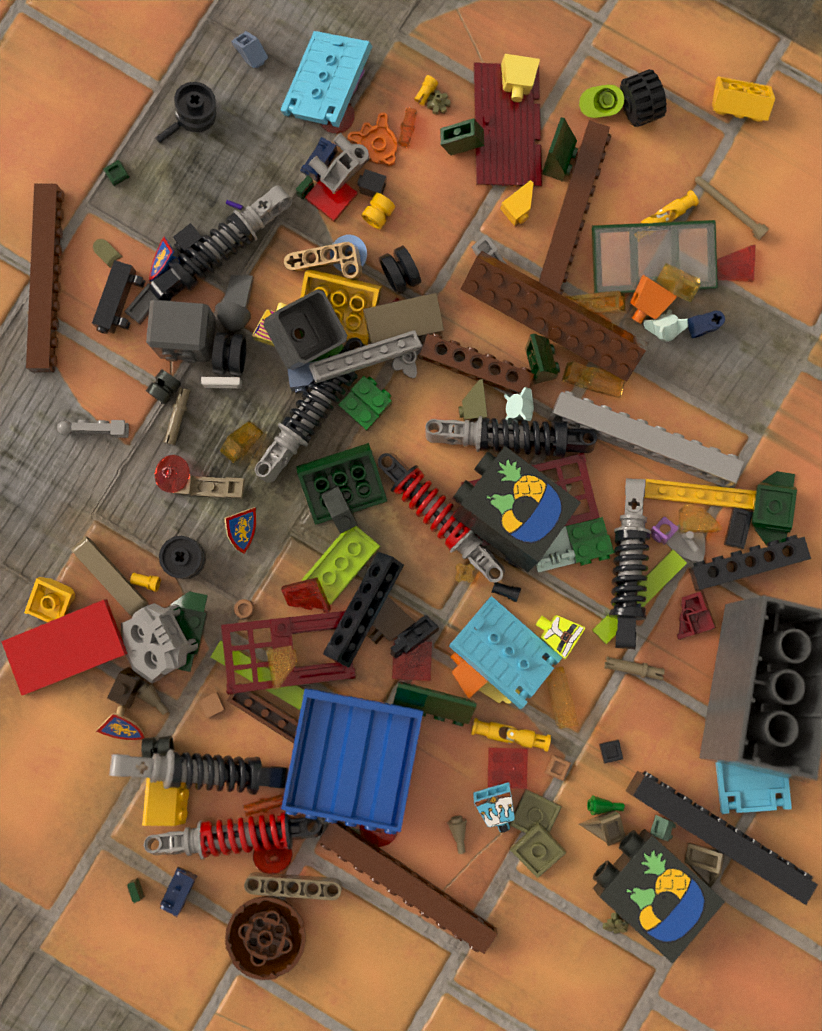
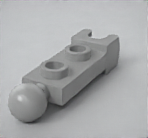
M64 420L58 423L57 430L61 435H69L71 432L79 434H111L115 438H128L129 423H125V420H111V423L106 420H98L97 423H90L89 420H78V423L71 424L69 421Z

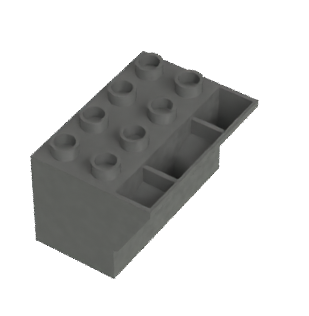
M765 595L725 604L699 758L810 783V780H818L822 753V609Z

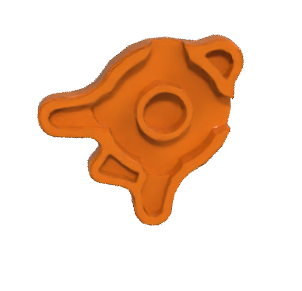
M382 112L378 115L375 126L365 122L360 131L348 134V141L350 143L360 144L367 148L370 162L386 166L395 164L397 138L388 126V115Z

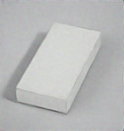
M201 377V384L205 388H242L240 377Z

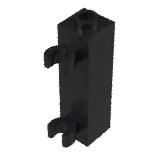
M116 260L113 262L92 324L100 333L108 334L110 332L114 334L117 326L129 330L131 324L128 322L129 320L120 317L132 284L143 288L146 282L143 280V277L135 275L136 270L132 265Z

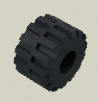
M649 69L621 81L620 89L624 95L623 109L634 127H639L665 117L667 111L666 95L663 85L654 70Z

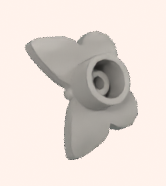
M421 350L396 357L392 362L393 370L398 371L402 369L406 376L412 379L415 378L417 375L415 360Z

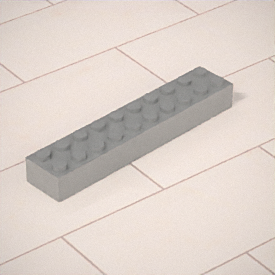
M569 391L560 393L549 418L552 422H567L568 428L593 430L599 440L721 487L727 488L736 484L744 463L736 455H725L720 453L721 450L718 448H707L702 446L703 443L700 441L686 440L683 435L668 433L665 428L660 426L652 427L645 420H634L627 413L613 412L612 408L606 405H601L600 407L595 405L594 401L587 398L582 400Z

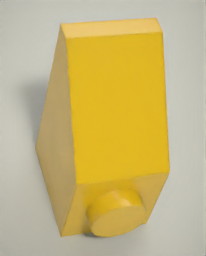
M531 180L501 204L500 210L514 226L518 223H524L529 218L533 182Z

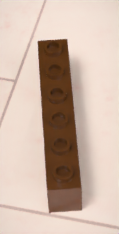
M427 334L419 354V359L476 381L483 379L484 384L510 394H520L524 387H530L534 377L531 370L525 367H514L513 363L506 360L501 362L496 360V357L491 354H480L477 349L472 347L464 348L456 341L450 340L448 342L443 340V337L438 334ZM438 348H445L447 353L439 355L436 350ZM461 354L464 356V360L458 362L454 359V356ZM474 361H479L482 364V367L478 369L474 368L472 366V363ZM497 368L500 374L492 375L490 369ZM513 374L517 377V381L510 382L507 376Z

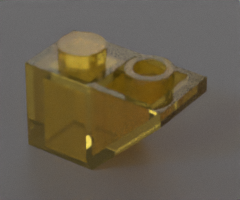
M665 263L656 279L671 293L689 302L693 300L700 287L699 278Z

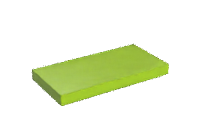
M355 526L339 535L303 577L302 581L331 605L381 546Z

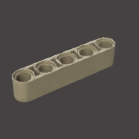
M85 536L71 549L76 557L132 617L135 612L149 605L147 600L130 584L127 578L90 538Z
M254 872L245 880L244 889L252 895L336 900L341 895L342 883L336 878ZM256 879L259 882V886L256 888L252 887L249 884V880ZM272 880L278 882L279 888L272 889L269 886V882ZM296 882L299 889L291 890L288 884ZM311 883L316 884L318 891H310L308 885ZM336 885L338 892L330 893L328 886Z

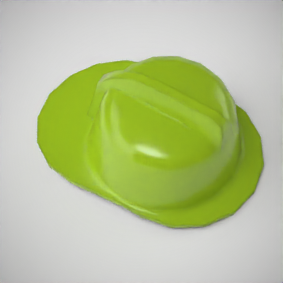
M609 84L586 89L579 100L582 113L590 118L617 114L624 105V95L621 89Z

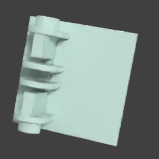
M566 526L563 527L541 560L536 564L538 572L575 564V553L571 549Z

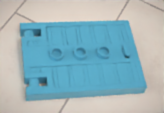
M314 31L280 111L283 115L290 116L292 113L295 118L326 125L330 121L333 126L339 127L371 52V43L365 40Z
M492 596L449 645L453 651L519 709H522L527 704L525 699L531 698L553 671L552 665L558 664L562 659L559 654ZM543 655L548 658L546 661L542 658ZM518 689L521 693L518 694L515 690Z
M715 762L720 813L729 814V810L733 809L737 813L777 810V806H782L785 810L792 809L788 778ZM775 793H781V798H776ZM734 796V801L728 802V797Z

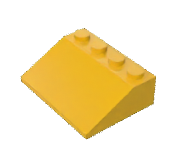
M313 269L305 271L300 298L317 289L324 291L347 334L346 340L356 337L363 344L368 345L369 335L363 309L378 306L382 286Z

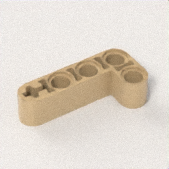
M350 242L287 254L284 258L285 267L292 271L298 272L341 263L342 273L345 277L356 280L362 274L358 247ZM347 247H352L353 249L350 256L345 255ZM333 250L334 258L328 260L327 253ZM315 254L316 261L311 264L309 262L310 255ZM294 259H296V260H302V261H303V263H302V262H297V263H295V266L292 265V262H294ZM354 265L356 272L354 275H349L348 269Z

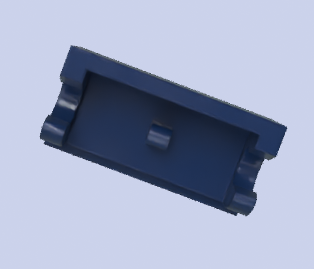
M321 137L317 147L305 165L301 167V173L319 182L320 175L309 166V163L317 155L328 167L337 154V145Z
M177 867L160 903V908L177 917L182 911L197 875Z

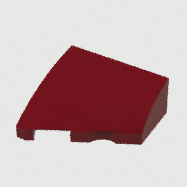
M703 591L682 597V611L679 618L680 627L677 634L678 640L716 628Z

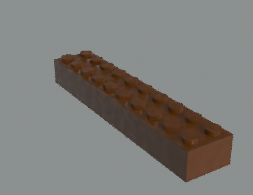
M483 251L476 257L460 289L626 382L647 350L648 342Z

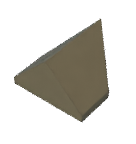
M616 811L607 812L579 823L580 826L606 842L608 846L625 838L622 820Z
M688 843L685 863L711 888L721 875L725 854L714 848Z

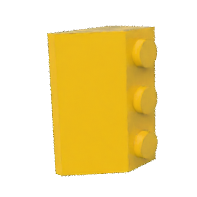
M717 76L712 101L713 111L720 115H725L726 113L733 114L737 118L749 117L757 122H762V120L768 121L775 102L772 86Z
M147 778L142 825L177 826L186 824L189 789L185 788V782H181L180 788L164 789L163 782L156 781V783H152L150 778Z

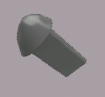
M231 275L223 302L215 306V312L219 321L226 329L232 332L243 329L251 319V314L247 309L254 280L253 275Z

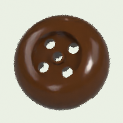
M272 896L253 898L242 904L229 920L225 933V946L233 965L244 975L257 980H273L291 971L299 962L306 942L305 926L300 914L285 900ZM257 919H262L265 925L259 926ZM281 925L284 931L278 933L275 927ZM265 933H269V934H270V935H269L270 937H269V938H266V937L264 936V934H265ZM253 937L257 938L258 944L255 946L250 942V939ZM271 944L276 945L277 951L271 952L269 946Z

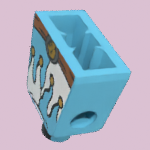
M509 782L473 792L475 806L488 827L497 826L501 833L507 832L510 829L508 822L515 819Z

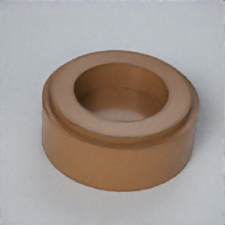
M239 600L235 604L234 612L239 618L247 619L253 615L254 605L249 600Z

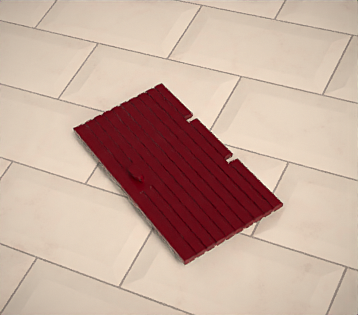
M474 62L475 120L484 129V146L475 149L476 185L524 186L531 180L533 187H542L541 144H535V140H541L540 104L534 103V100H540L539 65L530 93L527 95L523 94L521 102H514L511 100L512 92L503 90L501 64Z

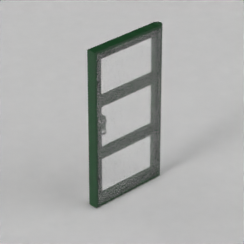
M715 220L592 225L594 295L634 293L643 275L668 291L718 288Z

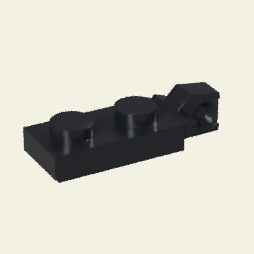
M424 615L397 636V639L394 641L395 645L390 648V654L396 659L403 653L408 654L438 632L439 626L427 615Z

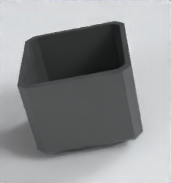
M318 289L275 311L265 318L263 324L286 368L291 370L345 343L347 339V334L324 291ZM295 329H299L302 331V339H297L295 337Z
M152 300L149 307L146 343L160 359H166L167 361L185 360V362L196 363V361L208 362L212 359L216 317L209 305Z

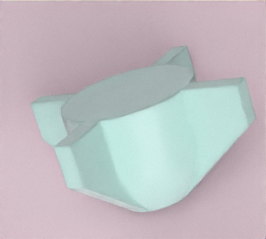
M671 309L666 314L660 315L656 320L643 321L645 329L665 342L673 340L688 327V319H678L676 315L672 314Z
M524 387L520 394L509 395L505 393L504 397L507 399V417L505 419H507L508 425H510L513 419L517 421H531L534 412L532 390Z

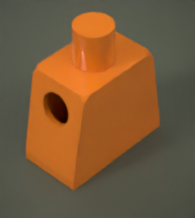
M643 275L630 301V304L638 308L632 319L641 324L645 317L649 315L656 320L677 296Z
M456 652L450 656L457 664L452 673L467 697L470 698L488 680Z

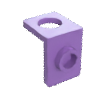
M663 517L656 526L651 528V537L656 542L665 545L676 533L678 527L666 517ZM663 524H667L671 528V532L667 535L660 531V526Z

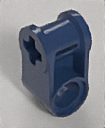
M717 310L689 318L688 330L691 339L718 330L725 322L724 314ZM711 320H717L718 323L716 324V322H712Z

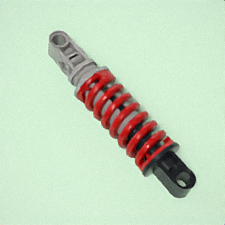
M394 453L382 454L378 459V465L395 482L391 491L396 495L404 493L402 501L405 503L410 501L409 508L411 510L418 508L416 516H425L423 523L426 525L432 523L430 530L432 532L439 530L437 534L439 539L446 537L445 546L451 553L457 550L462 554L463 559L468 558L472 565L490 582H499L505 575L504 566L482 545L483 540L481 538L479 539L473 531L453 517L456 510L454 512L451 510L453 503L445 504V495L436 496L439 492L437 487L429 492L427 489L432 485L430 480H427L422 485L420 481L425 477V474L417 465L409 469ZM387 456L392 459L390 467H387L384 463ZM492 568L499 569V577L491 575Z
M285 812L277 816L278 822L275 821V814H270V823H265V816L260 815L259 824L256 825L253 816H249L246 823H244L242 817H239L238 824H234L231 818L227 820V825H223L222 820H217L216 826H212L211 821H199L197 828L185 827L183 832L174 831L150 835L144 841V848L155 856L175 855L185 852L187 856L199 853L201 859L208 858L210 854L218 857L221 852L225 856L230 855L232 851L235 854H240L242 850L245 853H250L253 848L256 852H261L263 847L270 851L274 845L278 850H290L293 848V840L316 838L321 835L323 826L318 818L292 819L291 815ZM311 823H318V829L315 832L308 831V826ZM158 840L159 847L156 850H152L151 844Z

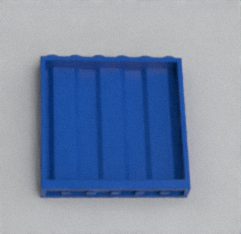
M305 688L281 810H286L285 813L289 815L306 814L305 817L310 819L323 817L326 822L337 823V820L343 821L345 825L356 827L357 824L364 825L365 829L376 831L377 828L385 829L384 832L388 834L401 832L423 710Z

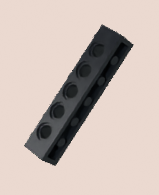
M797 535L786 537V542L779 543V540L768 542V547L761 548L760 545L750 547L749 552L743 554L742 550L730 553L731 557L725 559L721 555L712 558V562L705 564L704 560L693 563L694 567L689 568L694 589L696 591L809 560L811 556L805 537L798 538ZM783 547H787L789 549V555L787 557L784 556L782 553ZM765 552L771 555L769 562L764 559ZM747 557H750L752 559L753 563L751 567H748L745 564V559ZM728 562L734 565L733 572L727 570ZM710 567H713L716 571V575L713 578L708 574Z
M377 552L326 646L323 655L350 668L404 564L390 555Z

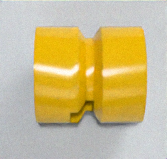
M376 193L370 201L371 206L365 208L361 217L369 225L380 230L387 221L385 217H389L392 214L395 205L386 196Z

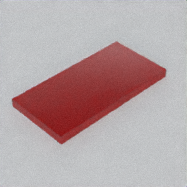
M107 599L1 641L22 696L128 654Z

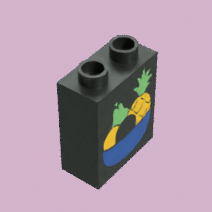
M504 446L497 457L487 451L474 469L482 476L474 486L465 480L452 497L460 505L453 517L526 572H529L541 560L581 502Z
M643 829L638 834L633 830L621 841L619 849L623 854L617 861L612 864L607 860L596 870L593 879L597 884L593 889L606 904L673 964L725 901L649 832Z

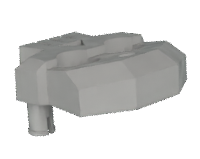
M155 603L150 604L135 612L132 619L121 623V637L128 653L126 657L133 671L150 683L157 682L166 674L184 666L187 653L198 649V643L191 645L196 642L195 639L186 640L175 619L180 614V609L173 610L178 608L176 604L166 608Z

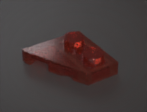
M756 245L748 246L717 259V280L753 282Z
M318 577L284 585L281 588L288 606L303 607L308 610L313 608L323 609L324 613H329L331 610Z

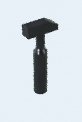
M173 123L156 136L157 142L160 144L180 129L179 123Z

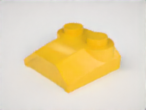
M38 577L34 583L24 613L46 622L65 616L70 604L75 599V592L71 587L51 578Z

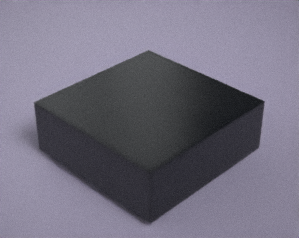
M618 739L599 744L604 764L623 759Z

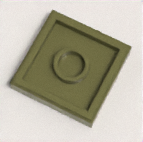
M525 789L514 812L515 819L509 825L527 833L539 822L550 833L562 806Z
M539 822L510 847V851L537 878L566 854V850Z

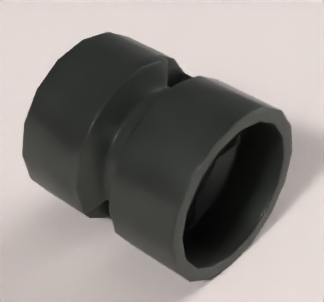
M161 369L155 377L156 382H151L145 391L161 403L167 405L172 398L171 393L176 392L181 383Z
M162 736L158 740L155 737L143 738L142 757L152 758L154 753L166 756L168 750L174 751L172 736Z

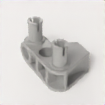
M339 133L333 142L343 152L333 161L330 167H327L317 155L309 163V166L320 175V181L333 194L344 186L370 159L365 146L351 144L342 133Z

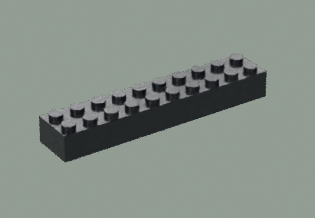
M638 771L636 772L625 790L626 792L804 905H807L818 886L817 883L812 881L814 878L812 875L732 825L728 824L726 827V821L713 813L709 816L710 811L697 803L691 805L693 802L691 799L679 792L674 794L676 790L662 781L658 784L659 779L646 771L643 774Z

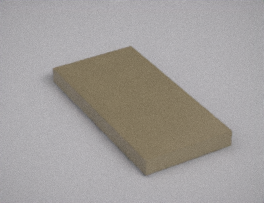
M436 293L363 309L370 344L413 330L416 331L417 336L444 330Z

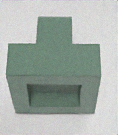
M655 815L650 834L669 841V839L673 838L671 832L672 828H676V824L673 821Z

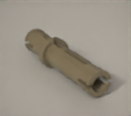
M180 387L175 404H172L173 411L163 441L174 446L176 445L184 412H187L186 405L191 393L190 390Z
M606 656L604 664L606 669L640 675V678L649 677L663 680L664 668Z

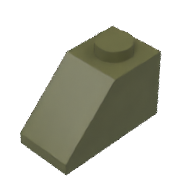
M483 379L477 381L462 400L461 406L458 407L459 417L463 418V421L475 422L479 416L487 418Z

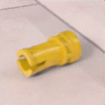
M427 75L414 100L418 103L420 98L423 97L419 104L424 106L431 92H434L435 88H437L438 81Z
M133 573L130 584L146 587L148 590L157 592L161 584V577Z

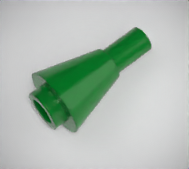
M592 795L591 799H588L587 809L591 815L611 811H624V803H613Z

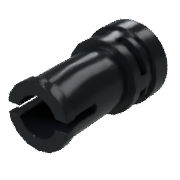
M495 582L491 593L499 594L511 599L513 602H517L521 588Z

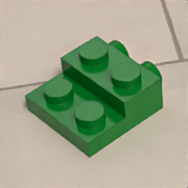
M363 376L339 404V407L366 431L392 404L390 399L392 396L385 389L379 390L376 387L377 382L370 376L368 378Z
M603 517L566 526L571 549L575 553V563L580 562V566L592 563L591 559L598 558L599 561L610 559V555L614 554Z

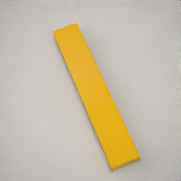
M646 479L644 498L753 510L756 491Z

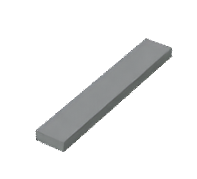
M413 330L310 363L309 368L315 382L319 383L421 350L422 344L416 331Z

